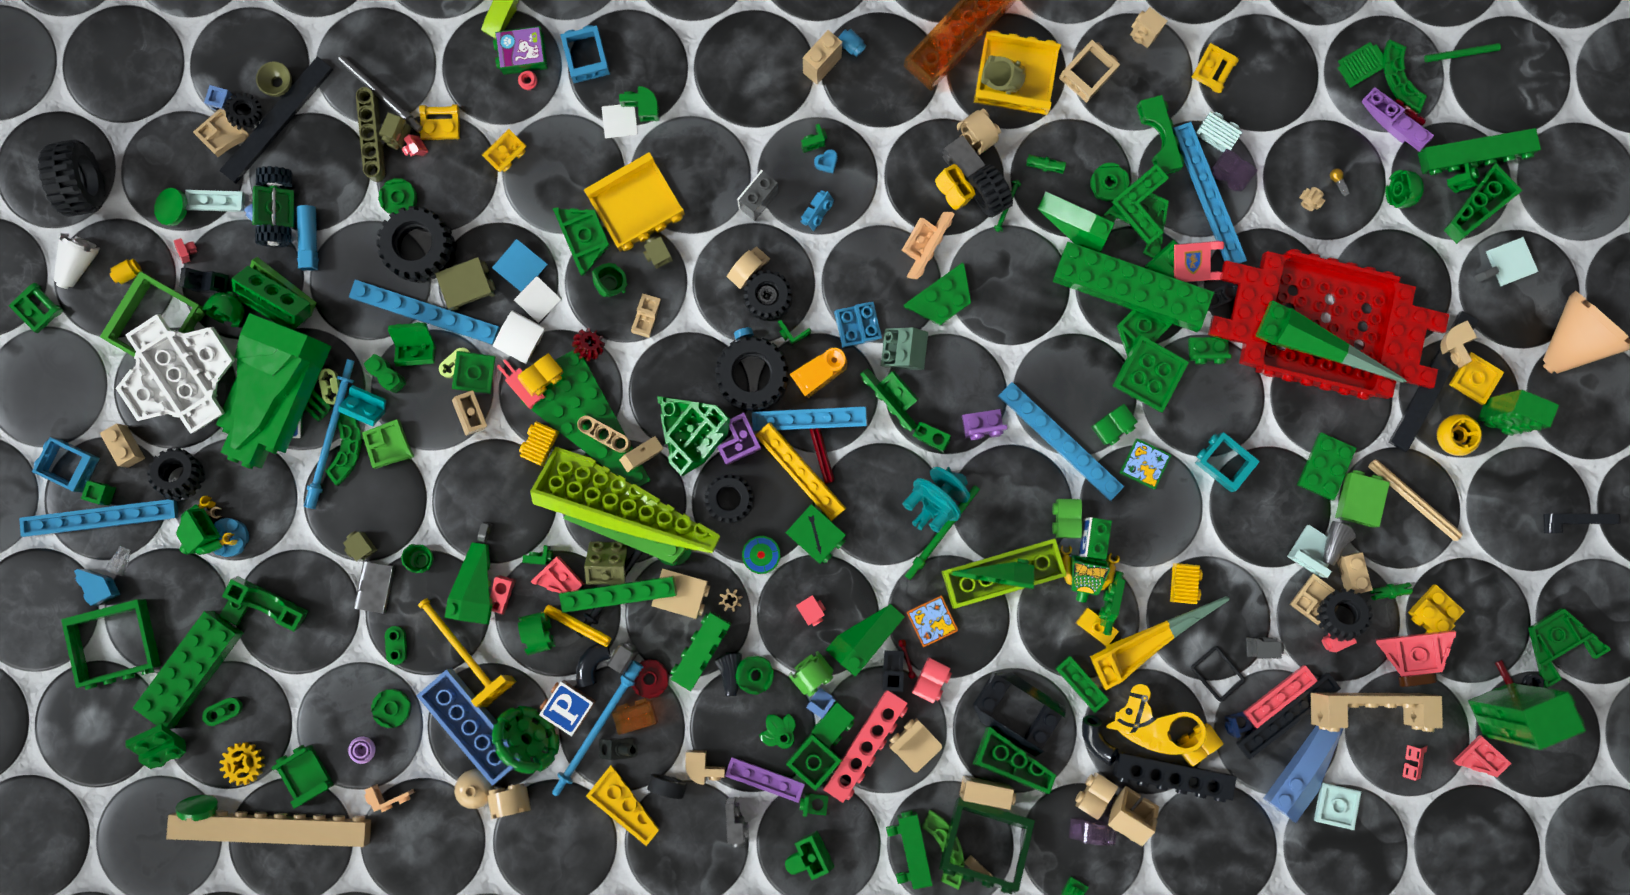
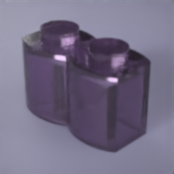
M1229 149L1222 153L1211 168V172L1216 179L1226 181L1230 189L1240 192L1258 171L1254 166L1242 160Z

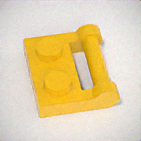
M1210 43L1191 78L1210 87L1214 92L1221 93L1233 66L1237 65L1239 59ZM1222 60H1225L1227 63L1218 80H1213L1212 78Z
M458 104L445 107L419 106L420 125L423 127L420 131V138L422 140L460 139V111ZM452 114V119H428V115Z

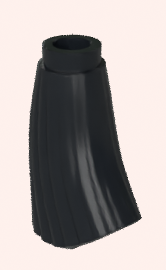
M726 652L714 661L722 675L725 696H736L739 686L736 681V671L742 661V653Z

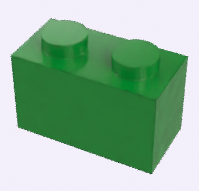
M836 701L823 719H820L813 727L811 732L826 746H836L842 738L840 734L844 730L848 731L855 723L853 721L855 717Z

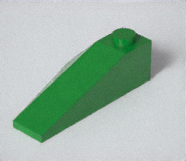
M471 543L449 594L444 618L489 625L493 606L492 599L489 598V588L491 587V581L488 580V570L490 568L489 545Z

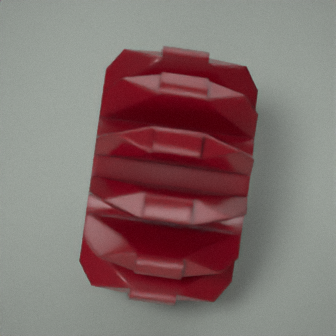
M587 328L586 331L581 329L578 334L574 335L572 347H575L574 354L580 353L579 359L585 356L587 361H590L591 357L595 360L598 358V355L603 353L602 348L605 346V342L601 341L603 335H596L597 330L592 333L590 328Z

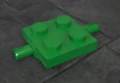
M1116 571L1114 582L1110 584L1108 590L1105 589L1102 598L1105 603L1104 607L1100 609L1099 618H1101L1100 625L1105 627L1103 632L1105 635H1112L1115 619L1119 615L1126 581L1123 579L1124 573Z

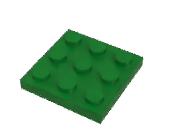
M1138 335L1113 387L1163 413L1189 362L1148 338Z

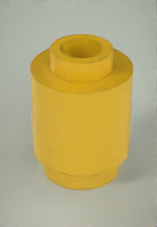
M126 259L111 268L110 276L115 283L124 284L137 277L138 273L142 272V269L135 259Z

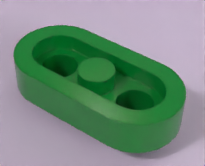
M392 626L385 632L386 659L392 665L402 664L407 659L406 632L400 626ZM393 632L397 634V638L395 640L392 638ZM394 652L398 653L397 659L393 658Z
M236 697L222 700L204 710L202 715L203 721L209 726L219 725L238 716L242 712L243 704ZM232 703L235 705V710L231 709ZM214 712L218 715L216 719L213 717Z

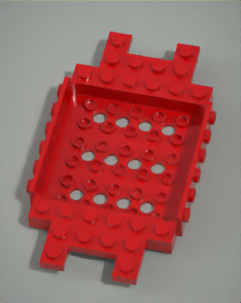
M1291 249L1283 255L1267 251L1262 254L1260 268L1227 260L1224 262L1220 280L1238 284L1231 319L1212 316L1208 335L1243 343L1239 364L1256 368V372L1262 373L1267 377H1278L1284 381H1295L1305 386H1316L1326 391H1337L1339 394L1353 395L1359 399L1368 400L1370 397L1389 399L1393 397L1396 385L1395 380L1328 359H1316L1313 355L1285 348L1281 351L1277 349L1276 345L1256 337L1255 335L1269 302L1275 301L1283 306L1291 304L1295 311L1353 347L1355 340H1361L1364 347L1359 351L1406 379L1407 382L1405 383L1430 389L1435 387L1438 369L1419 364L1426 331L1445 333L1449 314L1412 305L1416 287L1398 283L1401 277L1395 276V273L1389 271L1378 272L1373 267L1361 268L1357 267L1358 264L1347 262L1345 264L1335 258L1324 259L1320 258L1321 256L1311 253L1307 255L1298 249ZM1289 286L1297 287L1298 293L1296 296L1288 293ZM1327 294H1331L1335 299L1332 305L1325 302ZM1364 303H1368L1371 306V312L1368 314L1362 311ZM1326 312L1330 315L1331 320L1329 323H1324L1321 320L1322 313ZM1360 321H1364L1368 326L1365 332L1358 329Z

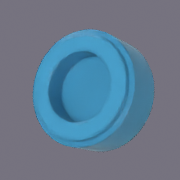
M750 327L734 332L736 341H739L742 337L751 338V336H754L753 330Z

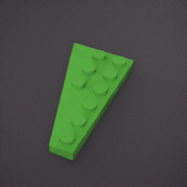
M568 515L563 517V519L673 565L686 551L683 547L629 535Z

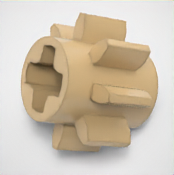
M1316 187L1307 188L1299 197L1303 200L1301 205L1309 211L1318 210L1325 202L1322 199L1324 193Z
M726 589V595L720 594L723 601L719 604L726 606L724 611L731 608L735 612L736 605L742 606L738 603V599L743 597L736 595L737 589L733 593ZM728 595L736 598L733 606L730 603H726Z

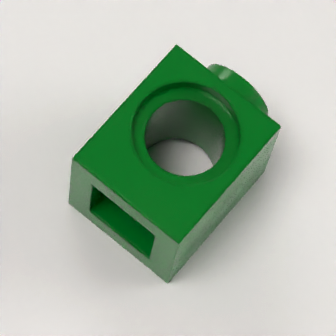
M87 480L81 499L98 505L110 506L116 487Z

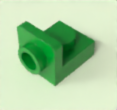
M819 123L815 124L817 135H807L801 140L803 153L825 146V139H827L826 131L824 128L821 129Z
M1469 162L1464 164L1466 173L1457 174L1447 179V185L1454 193L1478 186V169Z
M544 545L542 557L539 552H529V555H523L522 563L548 565L549 561L551 562L553 559V550H551V546Z

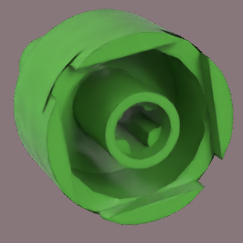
M819 651L815 652V657L812 654L806 657L795 667L797 671L794 674L790 672L788 675L802 694H807L809 697L818 691V686L822 683L825 685L833 679V668Z

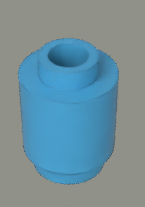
M845 29L838 37L842 41V47L856 57L866 48L864 40L852 29L848 31Z

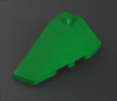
M1045 192L1038 207V210L1074 244L1100 253L1115 224L1048 192Z
M1018 559L1017 562L951 571L953 576L1028 589L1034 588V565H1030L1029 560Z
M889 604L839 634L827 647L826 651L856 677L905 616Z

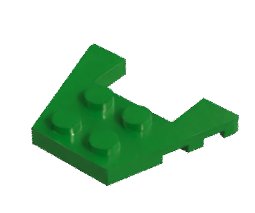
M1151 193L1139 204L1161 230L1164 231L1169 201ZM1114 205L1102 216L1112 222L1117 218L1129 224ZM1163 234L1150 245H1146L1142 254L1153 259L1161 250Z
M1560 608L1528 627L1539 675L1544 680V688H1548L1562 680L1552 661L1581 643L1585 645L1589 654L1594 659L1611 650L1609 646L1603 644L1595 634L1590 633L1583 627L1580 621L1564 608Z

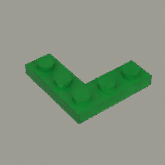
M1155 164L1111 202L1147 245H1150L1164 233L1139 204L1169 179L1158 164Z

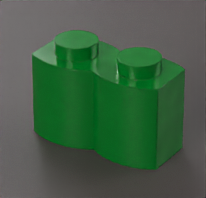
M373 354L364 363L366 370L371 375L377 377L378 382L383 388L397 393L406 385L403 376L394 371L386 359Z
M1122 404L1091 427L1104 445L1108 443L1113 445L1120 440L1119 436L1125 432L1127 435L1136 428L1134 425L1138 422L1127 406Z

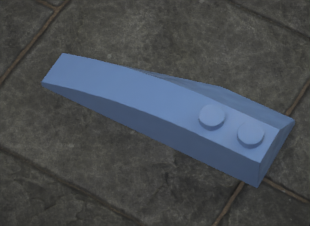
M1316 725L1263 799L1296 823L1319 792L1344 728H1340V732H1331L1319 729V726Z

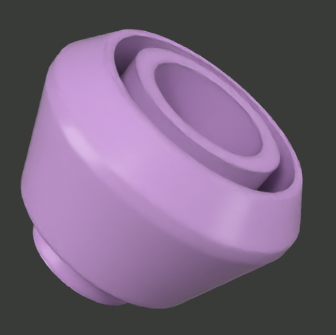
M363 736L355 738L349 745V756L354 762L359 764L369 762L375 755L373 741Z

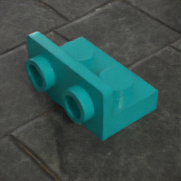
M352 385L349 388L348 397L339 405L338 412L374 426L385 414L386 399Z

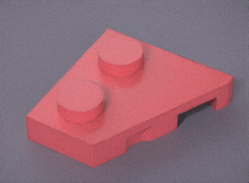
M560 556L555 557L531 581L534 585H540L547 588V590L558 593L579 590L584 585L581 579Z
M1481 735L1453 760L1458 766L1468 767L1498 777L1512 764Z

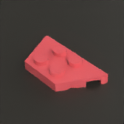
M1456 631L1376 639V643L1400 676L1440 673L1444 670L1453 639L1456 637Z

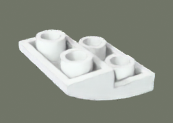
M511 311L493 347L527 364L535 347L539 345L546 328L515 311Z

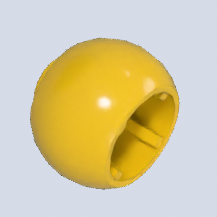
M1451 415L1444 419L1437 429V441L1440 447L1451 455H1468L1475 451L1481 443V427L1476 420L1468 415ZM1453 432H1456L1458 436L1457 440L1453 438Z

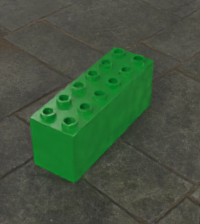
M1511 683L1468 700L1483 737L1542 750L1585 732L1583 718L1577 713L1574 706L1575 700L1566 691Z

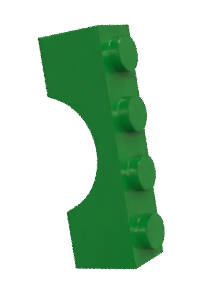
M1162 95L1141 100L1136 106L1141 124L1149 125L1156 129L1162 140L1160 152L1152 159L1153 165L1158 164L1166 175L1179 172L1184 165V158L1182 154H1179V142L1172 130L1173 121L1168 116L1166 100L1163 99Z
M239 576L229 581L222 597L238 605L252 607L272 617L277 624L293 632L301 627L308 613V610Z

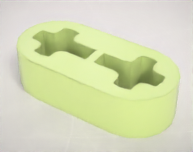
M463 347L456 349L440 364V374L446 378H453L455 365L451 368V373H445V366L455 364L457 351L471 352Z
M324 369L318 377L322 398L326 403L334 405L336 396L334 400L329 399L328 396L331 395L330 389H332L333 393H338L340 382L337 379L338 374L331 369ZM327 373L333 376V378H330V385L328 381L324 380L327 377Z

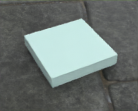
M1524 237L1486 251L1492 268L1497 266L1499 270L1496 277L1500 286L1538 272Z
M1322 782L1314 821L1355 830L1362 791Z

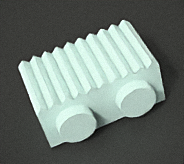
M1210 111L1198 128L1196 135L1224 154H1227L1243 131L1239 130L1237 124L1225 121L1221 114Z

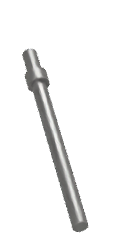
M341 55L338 58V61L396 114L403 118L416 132L422 130L423 127L413 119L412 114L404 111L346 57Z

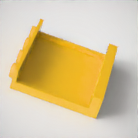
M995 30L987 31L982 50L974 103L1048 115L1051 108V94L1061 44L1053 40L1040 41L1035 37L1023 38L1017 34L1005 35ZM989 56L1006 57L1015 62H1021L1020 65L1024 66L1026 76L1023 86L1016 93L1011 92L1009 95L1004 91L992 89L981 83L983 68Z
M650 152L584 189L620 252L622 250H630L636 242L647 240L650 234L655 231L657 233L663 231L666 225L671 222L676 223L680 221L683 215H685L683 208H681Z

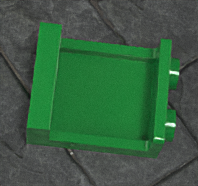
M312 745L297 747L293 750V755L289 757L284 755L276 760V765L271 767L273 771L277 770L292 795L294 800L290 803L294 809L334 786Z

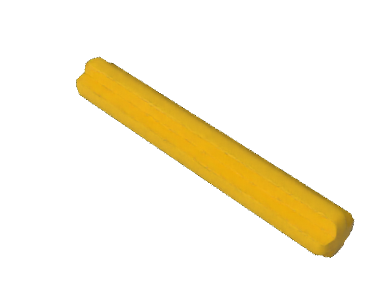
M547 605L544 609L547 616L605 647L610 644L611 637L566 613H562L561 610L551 605Z

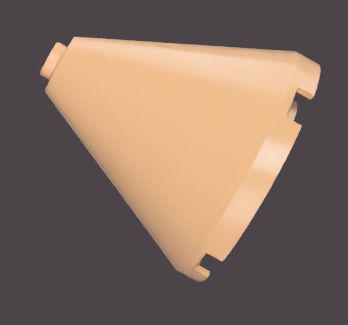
M1574 291L1569 296L1543 358L1545 362L1543 367L1551 374L1554 371L1558 374L1630 350L1629 336L1594 305L1585 300L1586 298L1577 291Z

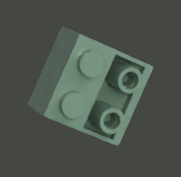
M914 327L885 329L881 366L907 370H924L928 332Z

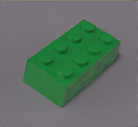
M1521 389L1489 398L1486 404L1483 405L1478 420L1484 422V425L1487 427L1499 428L1502 430V433L1513 436L1514 434L1551 427L1559 405Z

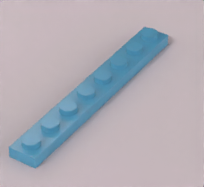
M1189 122L1173 128L1174 136L1178 138V147L1183 155L1184 162L1216 241L1224 242V249H1220L1224 262L1226 260L1239 264L1246 262L1247 259L1192 123Z
M358 280L354 281L349 298L491 345L494 344L500 329L499 326Z
M1013 382L998 396L1109 501L1124 487Z
M175 499L22 517L19 518L21 537H31L178 518V509Z

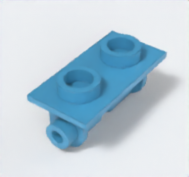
M821 190L820 193L817 192L810 203L815 208L808 207L801 216L802 220L800 222L806 226L809 225L812 231H815L817 226L821 224L824 215L833 205L834 199L828 191L824 192Z

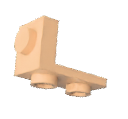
M377 784L365 790V799L372 806L374 812L379 809L381 812L392 808V803L399 801V804L410 800V795L415 792L412 789L385 802Z

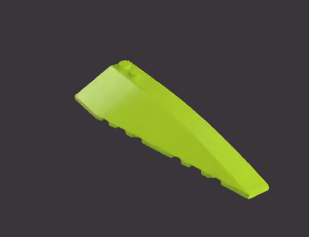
M556 446L530 491L534 505L640 538L708 553L714 552L720 539L719 534L700 523L693 522L687 515L678 513L672 506L663 504L657 497L635 484L628 483L625 478L613 474L605 466L598 465L592 458Z

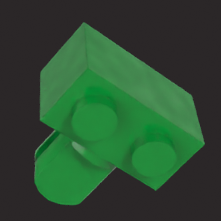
M818 830L799 839L795 843L798 852L790 855L785 861V868L790 874L795 875L807 870L811 880L829 873L835 867Z

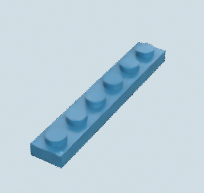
M867 406L752 412L753 431H760L769 422L777 430L868 426Z

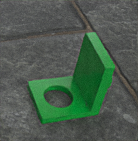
M782 320L778 321V325L781 328L779 333L785 341L788 339L792 346L811 334V329L808 328L793 338Z
M805 793V798H801L799 810H803L804 817H807V813L826 816L828 796ZM815 799H821L823 801V808L815 810L812 807V802Z

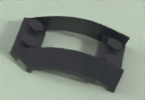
M993 672L973 704L980 722L991 727L997 733L1035 757L1045 752L1042 750L1062 716L1065 718L1066 715L1065 706L1012 672ZM1011 684L1044 704L1024 738L991 717Z

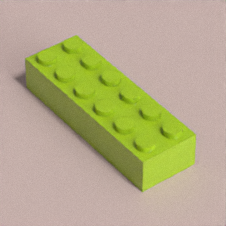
M1056 538L943 570L942 575L952 608H959L1024 588L953 576L951 571L1017 562L1018 559L1029 560L1030 565H1034V585L1067 576Z

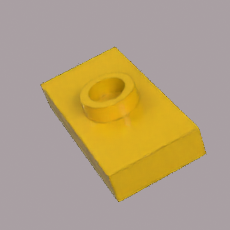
M1086 608L1076 621L1078 626L1105 646L1109 645L1119 632L1113 627L1112 635L1103 634L1105 627L1100 625L1101 618L1089 608Z

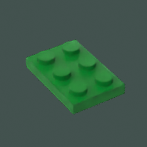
M1319 433L1297 485L1334 501L1357 448L1324 433Z

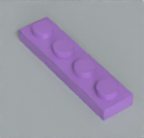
M731 757L725 774L728 778L797 803L800 800L805 785L801 781Z

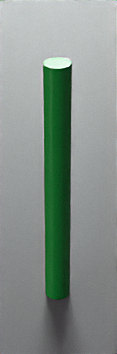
M1496 43L1429 54L1424 56V61L1428 63L1500 51L1501 45Z

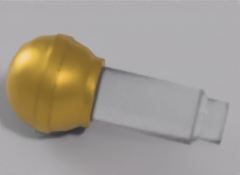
M1341 169L1332 170L1330 178L1336 182L1344 196L1348 195L1349 190L1343 180V171Z

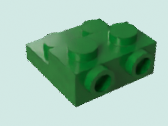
M163 724L126 740V748L136 753L139 762L149 769L163 767L166 762L172 759H179L186 753L185 739Z

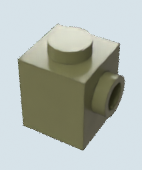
M661 236L658 238L653 237L646 241L647 244L644 245L646 251L643 253L648 262H653L656 269L673 261Z
M354 531L343 542L346 547L344 549L346 554L350 558L353 557L356 562L364 561L377 551L365 532Z

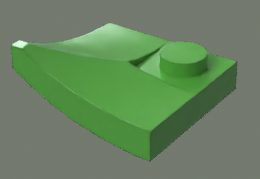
M396 419L362 432L372 468L377 469L395 462L414 458L400 420Z

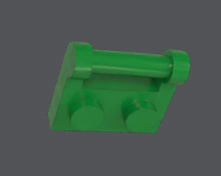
M37 283L29 285L8 305L35 333H39L55 317L63 312L59 305H55L41 291V287ZM32 295H35L49 309L47 313L30 298Z

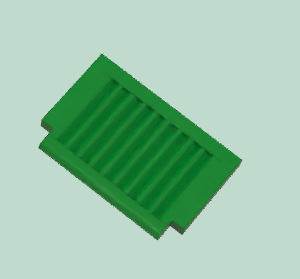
M1371 42L1338 60L1340 64L1338 69L1350 88L1384 68L1383 54L1377 44L1373 46Z

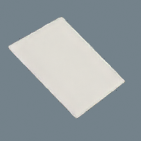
M621 105L602 107L605 138L638 134L635 107H621Z
M537 276L514 299L538 323L561 300Z

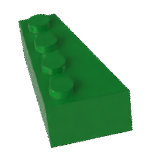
M986 727L973 764L1044 794H1050L1056 775L1032 759L1024 751L1017 748L1005 737H1002L994 729Z

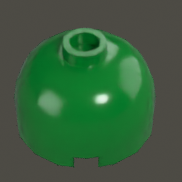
M1397 170L1389 177L1391 182L1389 186L1386 185L1385 189L1389 205H1393L1394 208H1409L1420 201L1424 192V183L1417 173L1408 170Z
M232 292L213 294L202 308L203 310L207 309L206 314L222 324H224V321L231 322L230 327H239L245 315V308L238 299L239 296Z

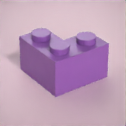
M744 413L730 419L729 427L734 439L717 446L726 465L761 450Z

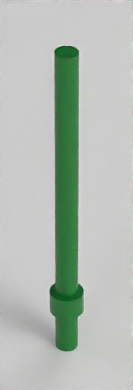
M974 485L969 491L970 499L968 502H961L958 505L961 514L980 489ZM947 521L921 555L914 559L913 565L905 574L907 579L911 580L917 571L924 567L927 558L956 521Z

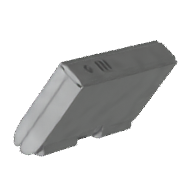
M363 561L354 609L386 614L395 566Z

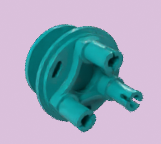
M933 467L930 470V476L935 484L922 478H917L913 482V492L902 504L907 510L912 511L920 500L922 501V512L912 521L915 527L918 525L917 529L922 530L932 518L933 521L929 523V526L938 533L947 521H957L960 519L961 512L951 498L962 503L968 502L970 499V494L966 489L968 481L963 474L952 472L950 467H947L946 470L940 467Z

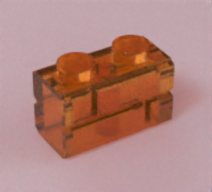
M646 698L635 701L636 705L628 707L627 703L616 706L617 710L613 711L612 715L618 735L658 723L652 700L647 701Z

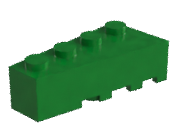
M1495 163L1486 172L1478 186L1475 187L1444 231L1458 244L1523 190Z
M714 612L706 613L701 621V624H703L699 631L696 630L690 639L693 641L692 644L682 652L680 656L683 658L679 665L676 663L670 672L673 675L671 680L690 692L732 623Z

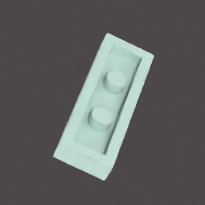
M185 190L188 200L186 210L244 212V192Z

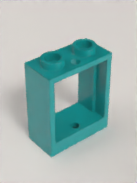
M1224 432L1218 435L1214 434L1208 441L1210 445L1207 449L1203 448L1196 456L1198 460L1195 464L1228 491H1237L1260 461ZM1222 441L1246 460L1231 480L1207 462L1208 458Z

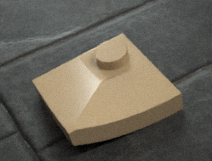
M222 109L215 112L193 131L217 157H220L235 145L244 142L249 136L242 127L239 130L237 125L235 127L231 126V123L226 118L225 110Z
M1312 574L1289 605L1318 625L1321 622L1317 621L1316 618L1319 614L1317 613V608L1320 606L1321 601L1335 591V589L1315 574Z

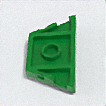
M553 208L580 275L583 276L610 246L595 210Z
M963 262L905 303L904 308L941 326L970 305L971 300Z
M1133 309L1116 326L1127 357L1138 335H1142L1155 342L1172 323Z

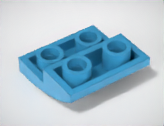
M516 239L492 268L522 292L541 273L547 264Z
M874 302L857 304L854 307L834 311L842 348L882 338Z

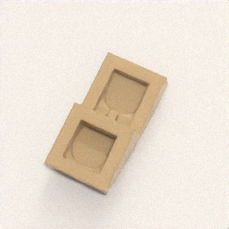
M642 293L631 333L650 338L658 313L660 298Z

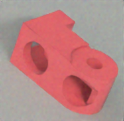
M502 575L494 578L490 595L493 604L492 612L505 613L512 588L516 582L515 579Z

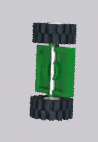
M277 166L256 168L257 186L253 187L252 225H259L255 227V243L266 247L291 246L292 228H294V190L287 189L292 187V171L283 167L278 168Z

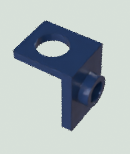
M1243 711L1225 716V728L1231 736L1238 738L1241 737L1240 733L1253 730L1251 722ZM1238 717H1243L1246 720V725L1243 728H1238L1236 721Z

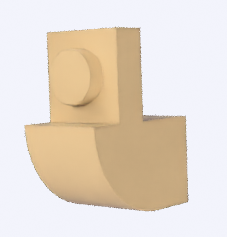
M756 246L753 250H748L735 263L727 278L741 289L747 285L748 279H752V275L768 264L770 258Z
M1468 320L1453 327L1441 340L1442 354L1450 352L1453 363L1457 364L1459 368L1472 361L1464 345L1477 338Z
M687 750L685 768L688 776L694 782L704 785L706 777L713 781H719L721 777H725L726 767L706 766L707 751Z

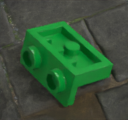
M1218 337L1188 339L1189 361H1195V364H1207V361H1214V364H1225L1227 360L1232 358V354H1229L1228 340Z

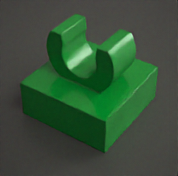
M1070 876L1061 894L1085 895L1089 887Z

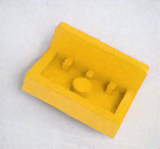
M508 128L482 156L498 172L502 170L506 172L512 166L511 161L515 157L519 159L526 152L524 150L526 145Z

